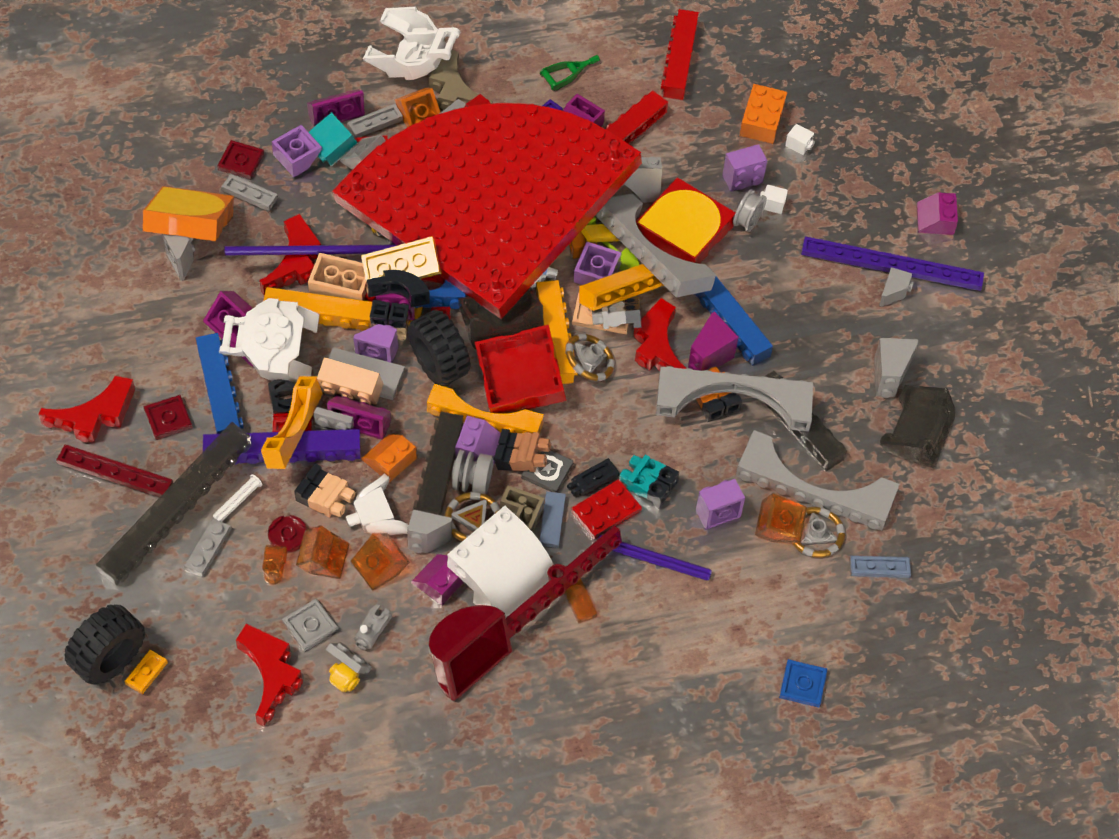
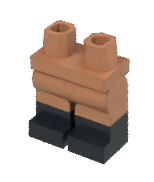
M502 429L494 461L498 470H529L530 472H536L537 467H546L547 456L540 453L541 451H550V439L541 438L538 432L521 434L511 433L509 429Z

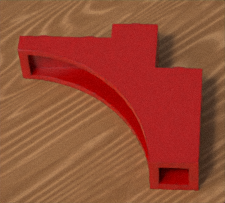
M300 214L283 221L284 230L289 240L288 246L321 245ZM285 255L282 262L273 272L259 280L263 295H265L267 287L280 289L286 285H291L295 281H298L300 286L308 283L314 268L311 260L317 259L318 255Z
M660 298L643 316L641 327L634 328L633 337L638 342L643 343L636 350L635 361L639 366L645 367L649 371L654 366L659 371L661 366L686 369L674 355L667 336L669 325L675 318L676 307L663 298Z
M114 376L111 383L102 393L84 404L65 409L41 408L39 411L41 424L49 428H61L67 432L74 431L76 439L82 442L89 441L95 443L102 424L121 428L135 392L133 379Z
M245 624L236 639L237 649L252 659L262 675L264 683L263 696L255 716L257 724L265 726L267 721H271L274 717L275 708L283 702L286 693L292 696L295 690L298 691L300 689L303 679L301 670L286 664L291 657L289 643Z

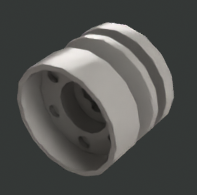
M460 450L453 465L452 489L458 491L462 482L463 492H466L469 484H472V492L487 495L493 469V455L480 453L477 461H474L473 452L470 451L466 459V451Z

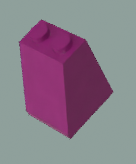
M715 311L710 315L691 346L688 368L705 371L715 366L719 368L735 357L738 336Z

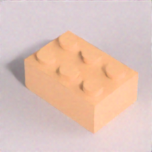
M319 253L308 280L309 293L365 301L367 286L363 263Z
M325 357L317 377L325 393L330 395L340 394L342 395L341 397H347L351 400L354 398L360 400V403L365 402L369 405H377L384 385L380 374Z

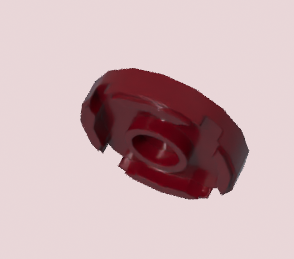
M294 515L280 516L273 520L268 528L269 542L274 549L280 552L290 553L297 551L307 541L308 532L306 524L302 519Z

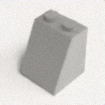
M880 338L874 357L876 396L884 398L896 396L912 363L918 340Z

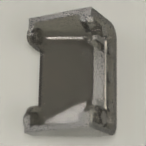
M531 287L502 319L484 307L478 308L476 300L472 297L458 299L464 325L474 349H476L475 342L498 336L514 335L523 330L544 326L543 305Z
M905 385L899 395V402L903 407L902 413L893 434L885 433L880 439V446L885 452L924 467L934 468L954 422L955 406L948 388Z

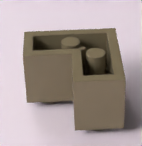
M507 485L500 501V509L506 506L534 533L544 510L545 498Z

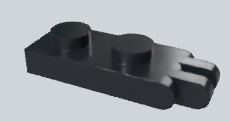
M608 458L574 476L571 479L572 482L567 485V488L572 490L571 494L573 496L580 493L585 495L618 477L619 471Z

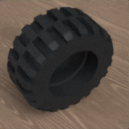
M433 310L410 322L408 327L410 345L413 348L418 363L422 366L428 378L432 379L433 383L446 386L468 374L471 363L469 362L470 356L468 355L467 347L457 327L454 326V323L446 314H443L442 311Z
M114 604L107 605L106 608L102 607L98 612L91 614L74 631V635L70 637L68 646L65 648V661L86 683L94 685L105 683L108 679L114 678L117 673L124 670V667L127 664L129 665L132 658L137 655L145 639L144 626L122 605Z

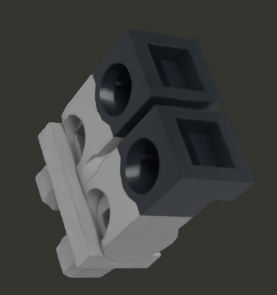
M639 296L592 311L593 325L603 324L604 329H609V326L618 327L620 324L633 323L634 328L641 327Z

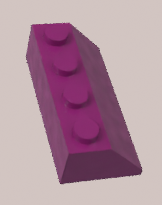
M220 291L203 322L223 339L225 330L224 317L227 315L238 318L245 317L247 312L253 308L236 292ZM233 325L231 348H236L239 328L237 325ZM245 356L242 357L249 365L253 367V365Z

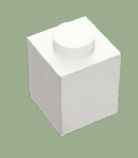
M795 124L787 135L785 146L804 155L807 150L812 149L815 143L813 141L814 132Z
M767 185L766 190L761 191L760 197L762 195L767 197L764 210L782 214L788 190Z

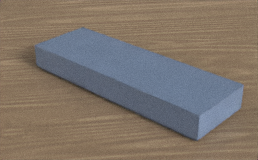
M546 491L539 540L544 547L559 548L566 496L564 493Z
M850 556L851 576L910 578V557Z

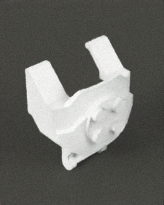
M416 7L385 8L380 22L401 33L404 39L399 44L396 56L386 55L372 46H368L363 59L367 63L386 72L389 78L405 77L406 80H414L426 76L435 70L441 59H450L453 45L461 32L458 28L454 27L437 29L429 16L417 10ZM446 37H449L448 42L446 44L444 39Z
M268 298L248 311L245 317L238 318L230 315L224 317L225 330L219 353L223 355L245 356L259 375L271 381L282 379L296 384L299 376H311L312 373L311 366L294 360L299 356L302 329L306 328L317 333L320 315L299 306L298 302L279 301L278 299ZM233 325L239 326L236 348L230 347Z

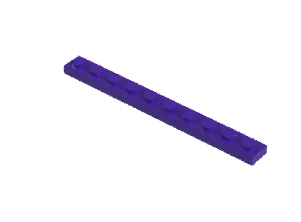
M806 236L801 255L884 272H890L892 267L912 273L914 278L978 291L982 289L984 272Z

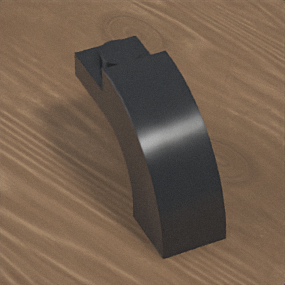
M383 270L382 277L366 280L368 298L384 294H399L409 301L411 307L430 304V291L427 285L412 273L402 270Z

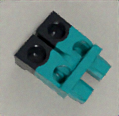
M646 454L643 458L633 455L630 459L629 467L635 470L631 472L623 469L620 473V480L627 484L628 491H633L636 495L643 496L653 502V506L660 509L679 482V471L654 459H650Z

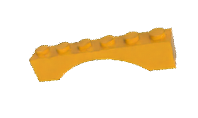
M299 376L293 388L291 407L285 425L277 435L267 437L261 449L267 468H286L323 395L317 376Z
M437 384L433 385L427 400V412L434 416H442L451 421L463 423L467 416L486 420L500 433L502 429H509L511 433L523 434L529 432L533 434V432H538L540 434L543 426L544 414L526 409L507 414L485 412L465 403L457 396L453 389Z

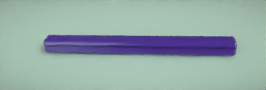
M622 542L619 547L612 550L704 580H709L711 577V569L629 543Z

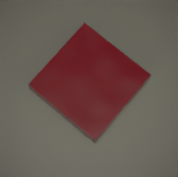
M231 140L217 165V170L251 180L264 155V149Z
M181 395L143 406L155 440L193 429Z

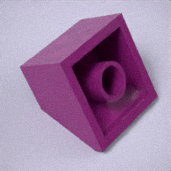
M938 192L917 202L918 233L954 235L958 223L956 193Z
M437 554L411 583L442 606L464 582L447 567L448 556Z

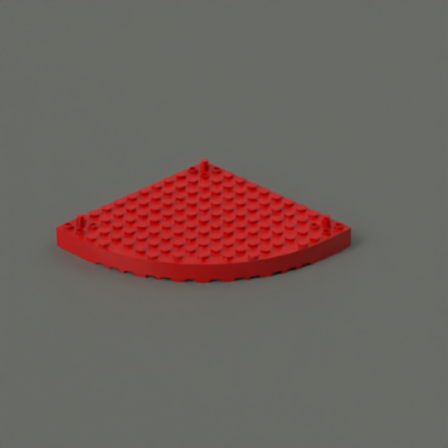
M480 104L427 117L425 120L415 123L393 135L369 153L336 186L332 193L336 203L397 246L433 237L441 274L438 275L502 319L642 164L640 151L613 133L588 119L572 113L535 104Z

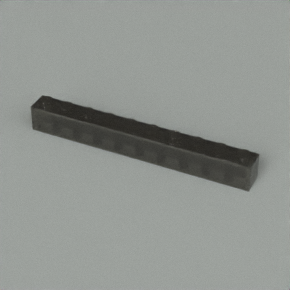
M231 422L96 564L98 571L116 586L120 582H124L128 578L129 572L142 563L143 557L147 553L154 551L159 540L166 538L171 531L170 529L182 521L184 514L196 506L197 500L210 491L211 485L224 476L226 469L234 466L238 457L249 450L251 447L250 435Z

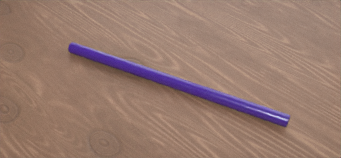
M397 245L225 246L224 254L225 256L319 255V253L327 255L369 254Z

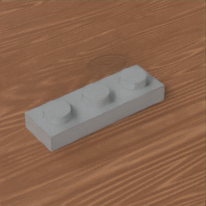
M393 104L347 123L354 138L403 121V115L396 104Z
M232 174L221 186L223 192L267 211H270L278 200V194Z
M212 519L186 562L185 570L203 577L228 536L231 526Z

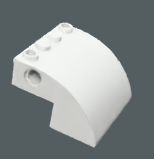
M506 506L502 507L447 554V567L474 591L473 603L475 605H488L499 608L505 613V617H508L549 582L547 571L554 565L534 533Z

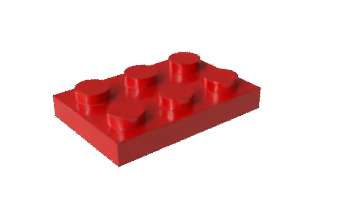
M619 479L571 508L573 515L594 540L600 537V535L605 534L614 525L618 526L642 510V506Z

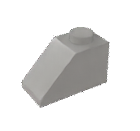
M891 267L879 306L884 307L904 299L907 291L911 292L914 283L910 281L912 273Z

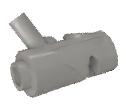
M375 605L371 608L354 637L357 647L363 650L371 649L392 618V614L387 608L384 609L381 615L379 611L380 605Z

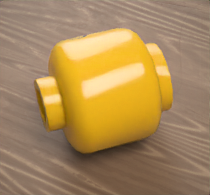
M343 662L340 664L335 663L329 670L331 674L329 677L330 683L341 692H351L360 681L358 678L359 673H356Z

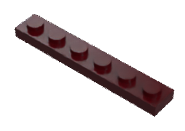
M66 444L56 459L59 465L162 499H166L173 485V479Z

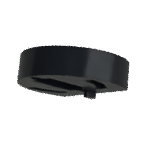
M278 379L268 383L273 414L289 413L292 398L279 400L278 397L293 395V388L295 386L293 382Z

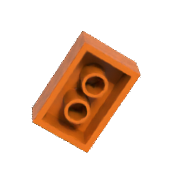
M753 84L739 136L773 144L785 106L787 92Z

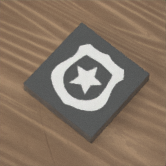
M551 450L549 452L541 451L540 454H546L547 456L546 467H537L536 472L524 471L521 478L557 493L574 461Z

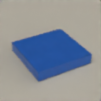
M788 659L779 698L819 708L827 668Z

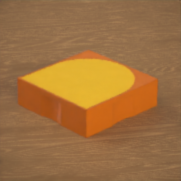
M162 186L143 210V231L216 241L221 235L222 229L233 217L234 196Z

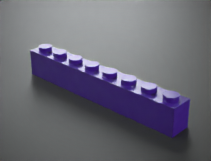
M360 429L304 431L289 463L297 461H353L361 459ZM279 432L203 434L202 455L204 464L214 466L218 464L236 465L238 463L256 464L265 462L261 449L267 437H273Z

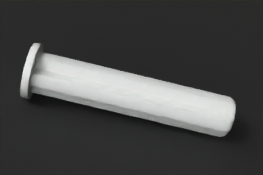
M251 474L250 479L213 514V518L222 522L257 487H262L263 484L260 479Z

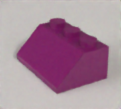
M359 89L307 103L308 115L313 127L331 112L340 122L365 116L363 90Z
M335 396L327 403L328 410L353 417V429H360V434L381 440L385 438L391 423V411L382 407L370 406L365 402H356L347 397Z

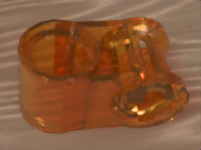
M265 546L262 569L264 579L268 584H277L282 579L284 564L287 559L286 546Z

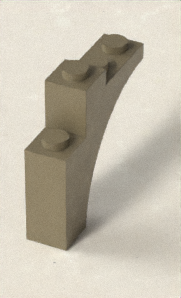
M451 50L450 59H441L438 67L429 76V88H433L436 92H441L438 97V106L441 110H445L457 99L467 103L478 96L461 79L457 68L459 52Z

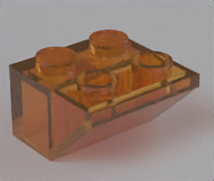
M321 525L305 530L296 566L312 575L340 579L350 543Z

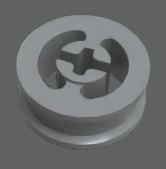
M750 189L738 206L733 225H741L745 227V231L750 232L762 215L767 197L764 195L760 197L755 194L754 190Z

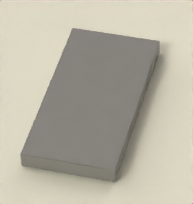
M334 347L328 358L379 373L384 383L379 397L390 400L394 399L405 371V366Z

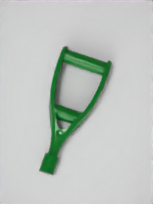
M595 55L586 61L559 62L543 68L540 71V75L551 86V90L555 91L571 83L587 65L600 61L598 55ZM569 68L572 72L570 76L559 82H556L550 75L551 72Z

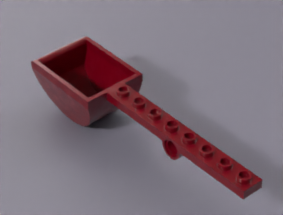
M614 525L567 566L562 564L552 565L547 571L549 582L508 617H505V613L499 608L488 605H475L459 609L442 619L430 635L429 648L437 681L444 694L453 701L457 700L512 652L510 638L513 635L519 633L527 623L534 620L541 611L548 608L556 598L562 596L570 586L576 584L584 574L590 572L599 561L604 560L613 549L619 547L620 543H622L620 529Z

